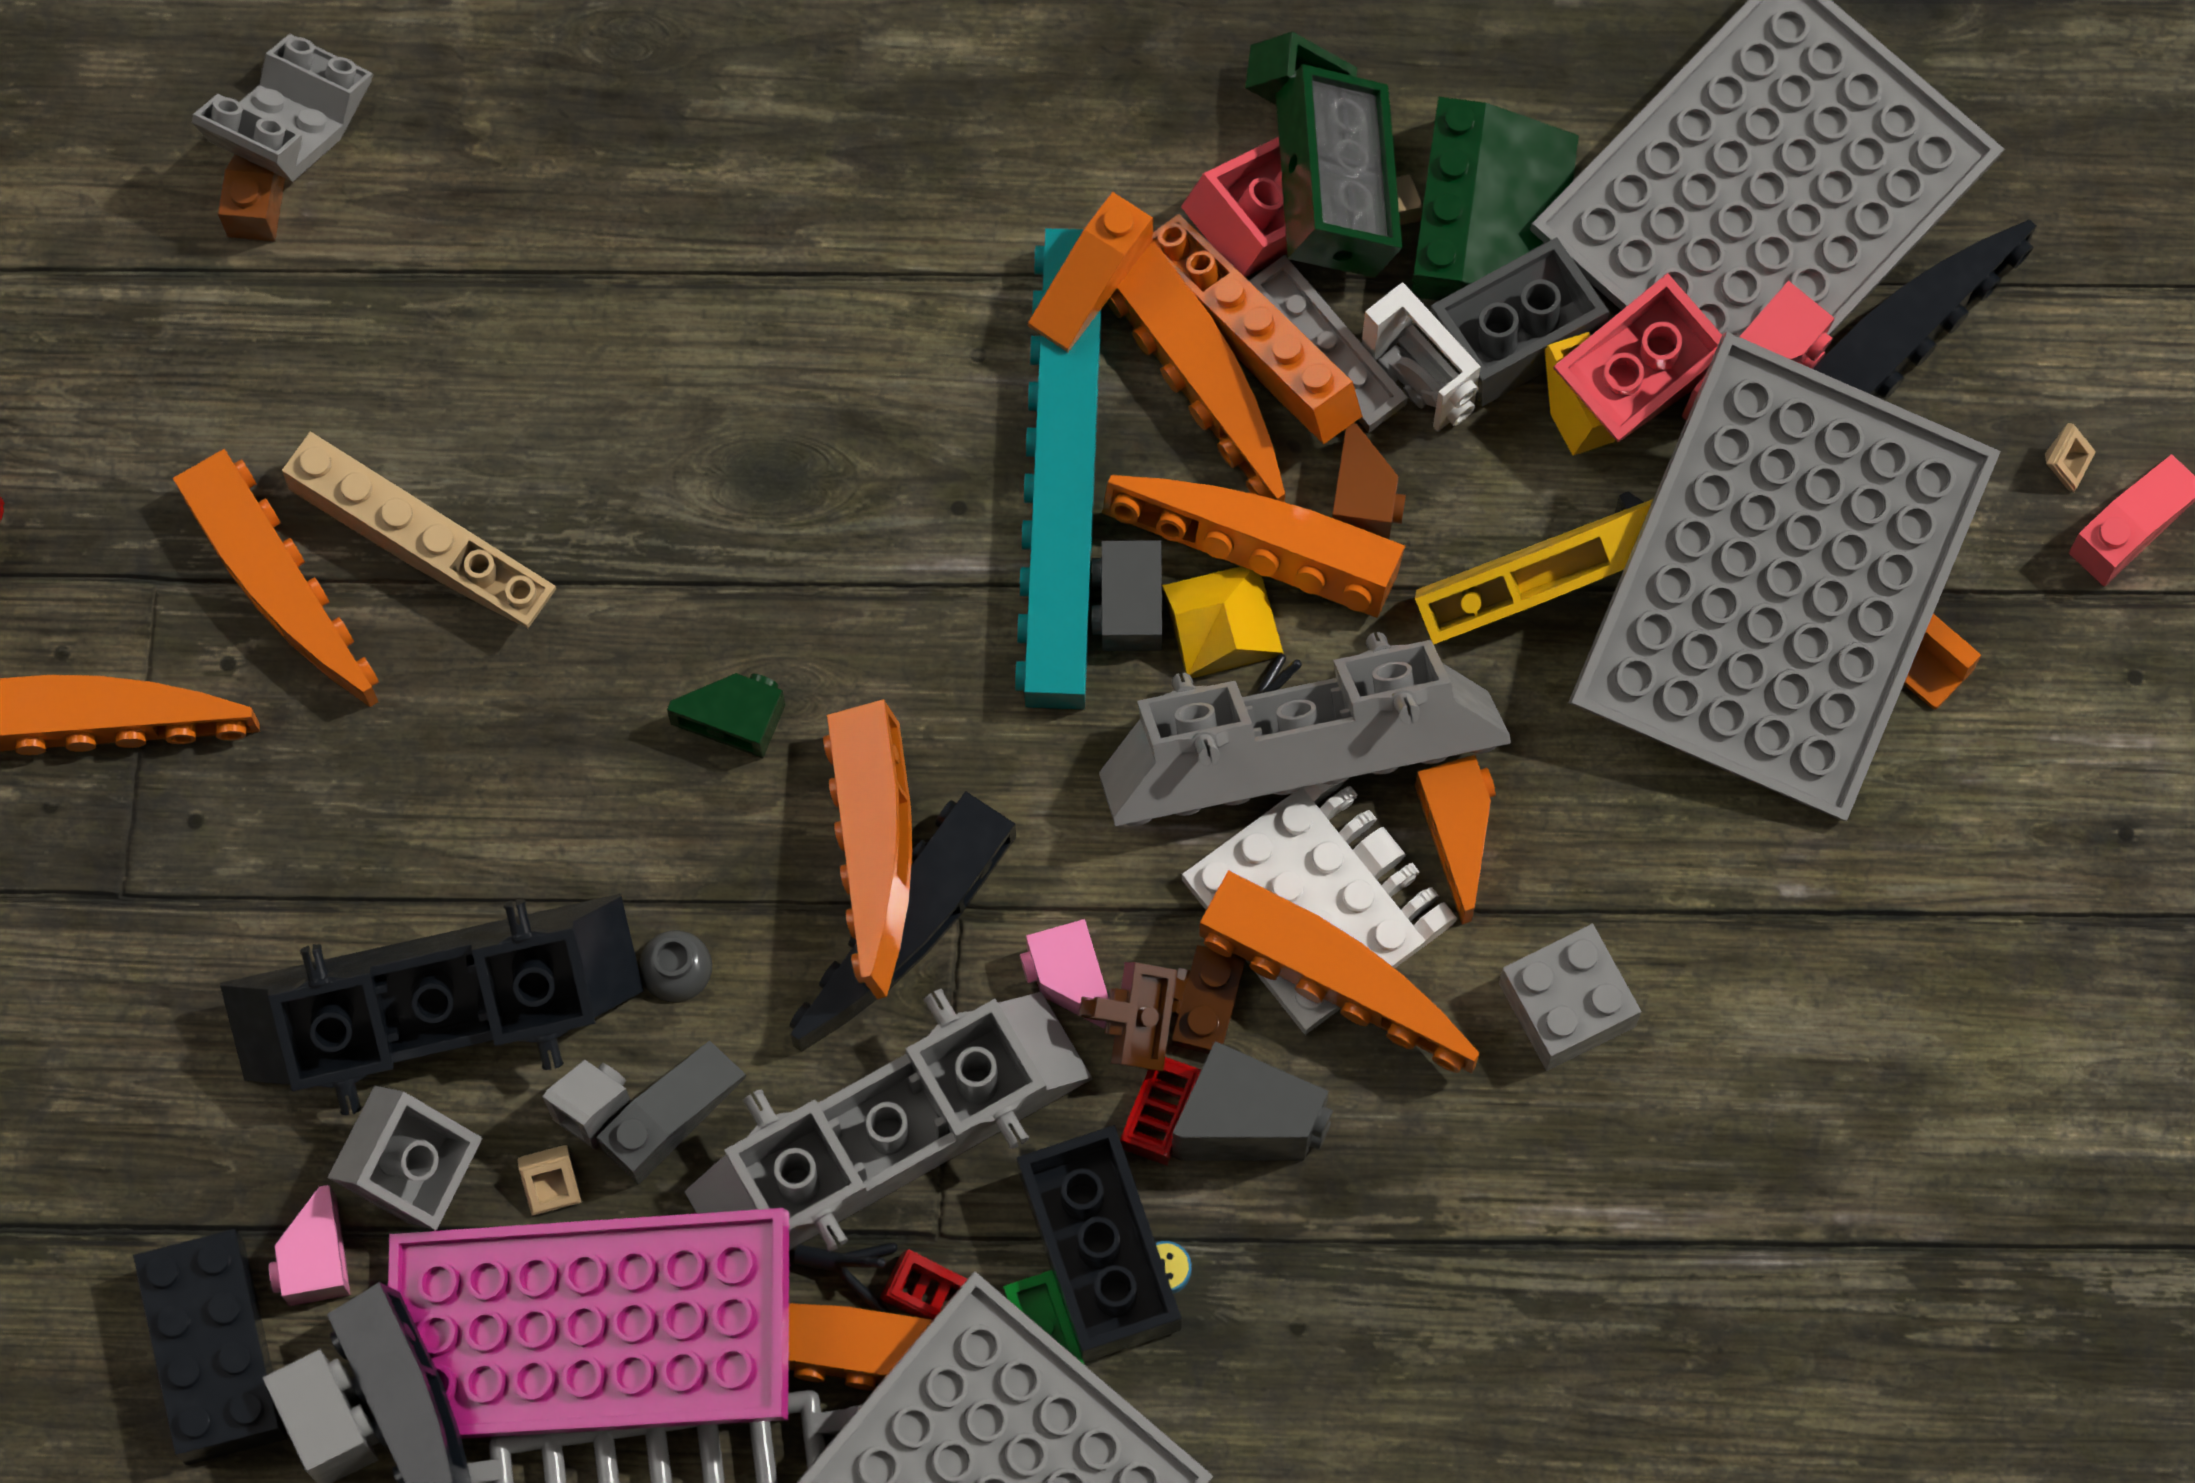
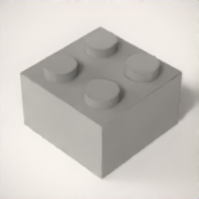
M1593 923L1503 967L1499 985L1546 1071L1635 1028L1642 1012Z
M374 1086L328 1178L408 1224L437 1230L483 1138L404 1091Z
M319 1349L263 1377L306 1471L317 1483H334L378 1461L372 1446L379 1443L373 1432L372 1422L360 1405L353 1407L350 1400L358 1396L353 1389L351 1378L346 1368L343 1369L338 1358L330 1362Z

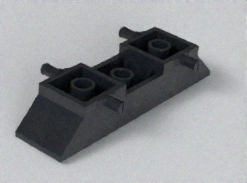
M622 894L527 914L525 900L516 899L517 917L513 901L511 900L503 905L507 915V919L329 959H324L322 945L314 944L312 946V953L315 962L312 959L310 946H306L300 949L304 963L302 965L221 982L220 988L244 1081L291 1085L292 1092L315 1086L335 1087L340 1114L349 1115L350 1107L347 1096L349 1097L353 1114L362 1110L355 1083L365 1076L394 1069V1062L493 1040L494 1046L516 1041L537 1042L542 1069L551 1070L548 1050L551 1051L555 1069L559 1068L564 1062L561 1057L557 1037H560L570 1029L596 1024L595 1017L643 992Z

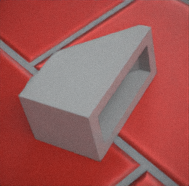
M586 1060L582 1061L548 1088L542 1096L553 1121L593 1149L599 1143L597 1136L631 1101L626 1088L623 1087L626 1079L605 1063H601L596 1068Z

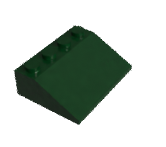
M1438 96L1412 283L1413 294L1417 298L1440 301L1545 244L1530 231L1532 223L1573 182L1579 135L1489 103Z

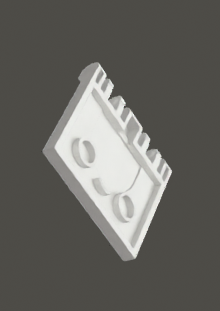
M1320 783L1301 787L1182 874V881L1205 910H1207L1229 870L1322 917L1363 943L1394 968L1445 932L1457 920L1454 913L1443 902L1422 916L1414 925L1410 922L1430 907L1438 899L1439 895L1432 887H1429L1419 892L1402 909L1397 906L1391 897L1410 885L1420 872L1413 863H1409L1380 885L1377 879L1399 864L1406 854L1384 827L1377 829L1363 839L1353 850L1348 844L1368 830L1376 822L1377 818L1370 810H1367L1354 817L1340 832L1335 829L1329 820L1353 803L1358 796L1351 786H1347L1329 798L1320 808H1318L1317 804L1338 790L1343 783L1334 785ZM1256 973L1304 1035L1341 1009L1325 999L1322 1003H1316L1304 998L1295 991V984L1279 976L1276 980H1270Z

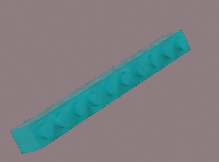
M1045 228V245H1035L1034 274L1043 275V291L1033 290L1032 315L1084 229ZM1102 309L1069 352H1066L1042 335L1031 336L1030 365H1039L1038 382L1029 381L1028 411H1037L1036 428L1027 427L1026 457H1035L1034 474H1025L1024 503H1033L1032 520H1023L1022 550H1031L1030 567L1020 568V596L1029 597L1028 614H1018L1017 643L1027 645L1026 661H1016L1015 691H1024L1025 708L1085 710Z

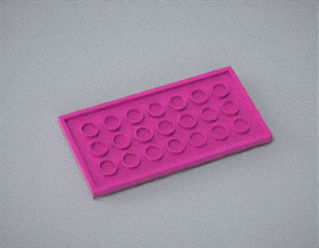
M784 1208L389 1234L388 1287L399 1291L442 1380L461 1439L788 1420L789 1212Z

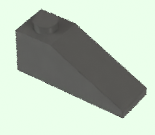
M709 1040L635 1098L597 1136L602 1151L639 1185L746 1078V1074Z

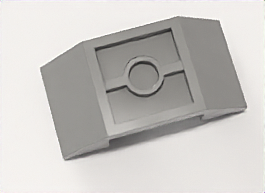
M289 34L266 53L260 85L240 102L216 94L193 114L191 122L209 142L293 182L340 141L372 81L373 73L356 66L353 61L347 58L335 56L314 46L311 41Z

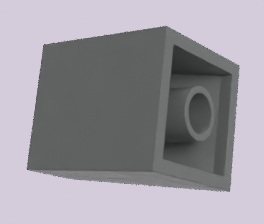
M1215 1041L1172 1133V1157L1181 1161L1305 1160L1310 1147L1320 1150L1330 1128V1118L1333 1110L1326 1107L1329 1091Z

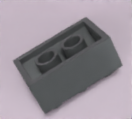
M1557 237L1431 305V311L1436 319L1481 366L1477 386L1478 391L1475 398L1482 407L1547 372L1545 348L1547 345L1586 332L1592 335L1605 325L1609 319V310Z

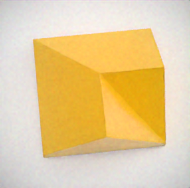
M1239 566L1162 585L1184 670L1191 678L1273 659L1279 654H1283L1262 575Z

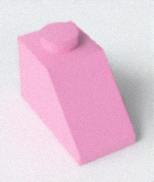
M1085 919L1026 936L1028 952L1020 954L1027 983L1037 981L1039 991L1042 992L1046 999L1078 1016L1081 997L1109 999ZM1084 1018L1094 1023L1095 1025L1105 1029V1021H1097Z
M330 1185L320 1186L276 1243L277 1261L269 1263L272 1290L274 1293L281 1292V1296L289 1306L351 1295L337 1196Z

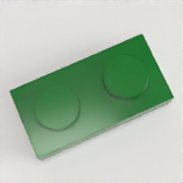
M1052 1270L1003 1286L1005 1296L1012 1304L1084 1364Z

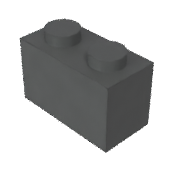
M1161 540L1102 541V558H1092V587H1102V605H1092V634H1102V651H1162Z

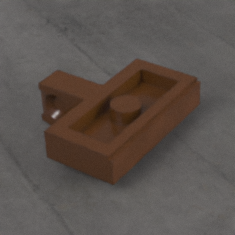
M1197 945L1191 970L1178 968L1171 1015L1178 1018L1172 1037V1045L1206 1054L1210 1053L1215 1041L1224 1045L1246 959L1236 954H1232L1231 957H1225L1208 947Z
M1125 962L1121 989L1111 988L1109 999L1081 997L1079 1017L1105 1021L1104 1034L1114 1035L1111 1064L1152 1071L1164 1070L1177 970L1137 962Z

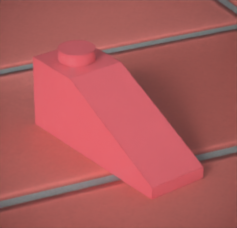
M2171 454L2113 500L2078 534L2068 554L2105 587L2195 502V475Z

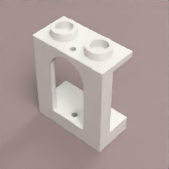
M1402 282L1365 311L1362 345L1377 360L1398 343L1435 380L1446 383V386L1438 391L1433 428L1438 432L1448 423H1451L1453 426L1460 424L1475 409L1474 403L1478 391L1477 386L1481 366ZM1412 320L1426 334V336L1438 347V349L1449 359V361L1461 372V374H1458L1446 362V360L1435 350V348L1423 337V335L1412 325Z

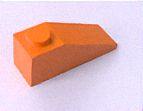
M1112 192L1084 228L1030 318L1028 327L1066 352H1069L1153 241V217Z
M1475 755L1417 771L1415 788L1462 924L1472 922L1489 817L1490 798L1496 796L1490 771L1488 768L1480 769Z

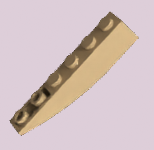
M311 431L282 469L289 490L412 567L526 628L530 627L556 590V586Z

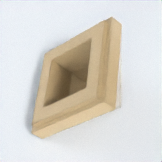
M2067 423L2045 452L2046 464L2068 491L2075 492L2096 451L2074 424Z

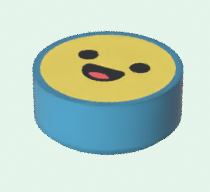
M1171 1241L1157 1242L1156 1246L1173 1294L1177 1293L1187 1285L1191 1277L1190 1257L1186 1250L1177 1243Z

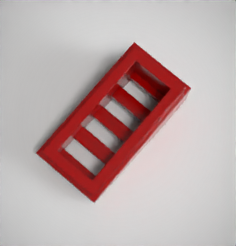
M1165 1057L1163 1071L1188 1080L1185 1088L1157 1079L1160 1071L1148 1070L1128 1117L1120 1142L1123 1150L1168 1166L1172 1155V1133L1201 1073V1069ZM1153 1089L1180 1098L1178 1105L1176 1106L1151 1097ZM1146 1107H1150L1172 1115L1173 1118L1170 1123L1145 1115L1144 1112ZM1141 1124L1166 1133L1164 1140L1162 1141L1137 1132L1139 1125Z
M907 1249L897 1259L879 1299L918 1318L934 1320L941 1311L940 1309L950 1288L958 1291L967 1278ZM911 1271H914L920 1275L909 1295L902 1290ZM932 1279L939 1282L930 1304H927L921 1300Z

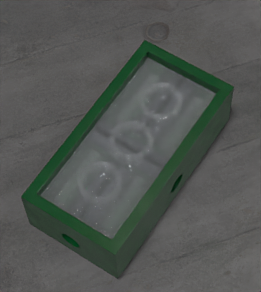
M1302 64L1276 94L1288 259L1375 278L1402 249L1388 84Z

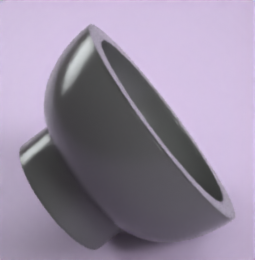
M671 930L658 934L647 943L640 957L639 972L642 983L653 996L667 1002H683L697 996L706 987L712 974V959L708 948L697 936L686 931Z

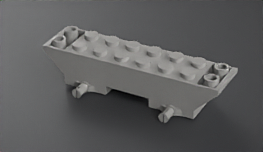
M1377 632L1378 641L1374 633L1370 634L1366 639L1368 651L1359 655L1333 660L1336 678L1242 697L1236 681L1210 686H1194L1189 674L1182 673L1183 682L1180 679L1179 673L1176 674L1171 681L1174 691L1162 696L1137 701L1140 714L1139 721L1101 769L1099 776L1115 826L1124 824L1140 826L1150 822L1153 818L1172 814L1187 816L1197 813L1201 808L1220 804L1240 805L1253 797L1272 793L1287 795L1305 786L1320 783L1328 785L1340 784L1348 780L1349 777L1367 773L1388 774L1401 766L1420 762L1435 764L1444 761L1448 756L1468 752L1476 754L1487 753L1494 750L1497 746L1510 744V734L1489 692L1442 663L1431 640L1391 646L1388 644L1386 636L1383 633Z
M939 989L934 991V995L942 1010L931 993L923 1000L938 1023L927 1037L905 1048V1055L817 1103L814 1099L793 1112L776 1115L763 1094V1090L754 1092V1096L762 1111L759 1110L751 1094L745 1097L743 1102L748 1107L757 1126L746 1138L725 1149L726 1155L687 1188L685 1194L697 1214L784 1208L789 1212V1250L820 1233L828 1247V1251H833L837 1249V1245L829 1230L834 1234L840 1247L848 1241L838 1222L1000 1131L1009 1144L1010 1149L1018 1147V1140L1010 1128L1013 1129L1022 1145L1029 1139V1136L1024 1131L1019 1120L1092 1080V1076L1042 992L1000 1003L993 999L973 1011L956 1014L944 995V991Z

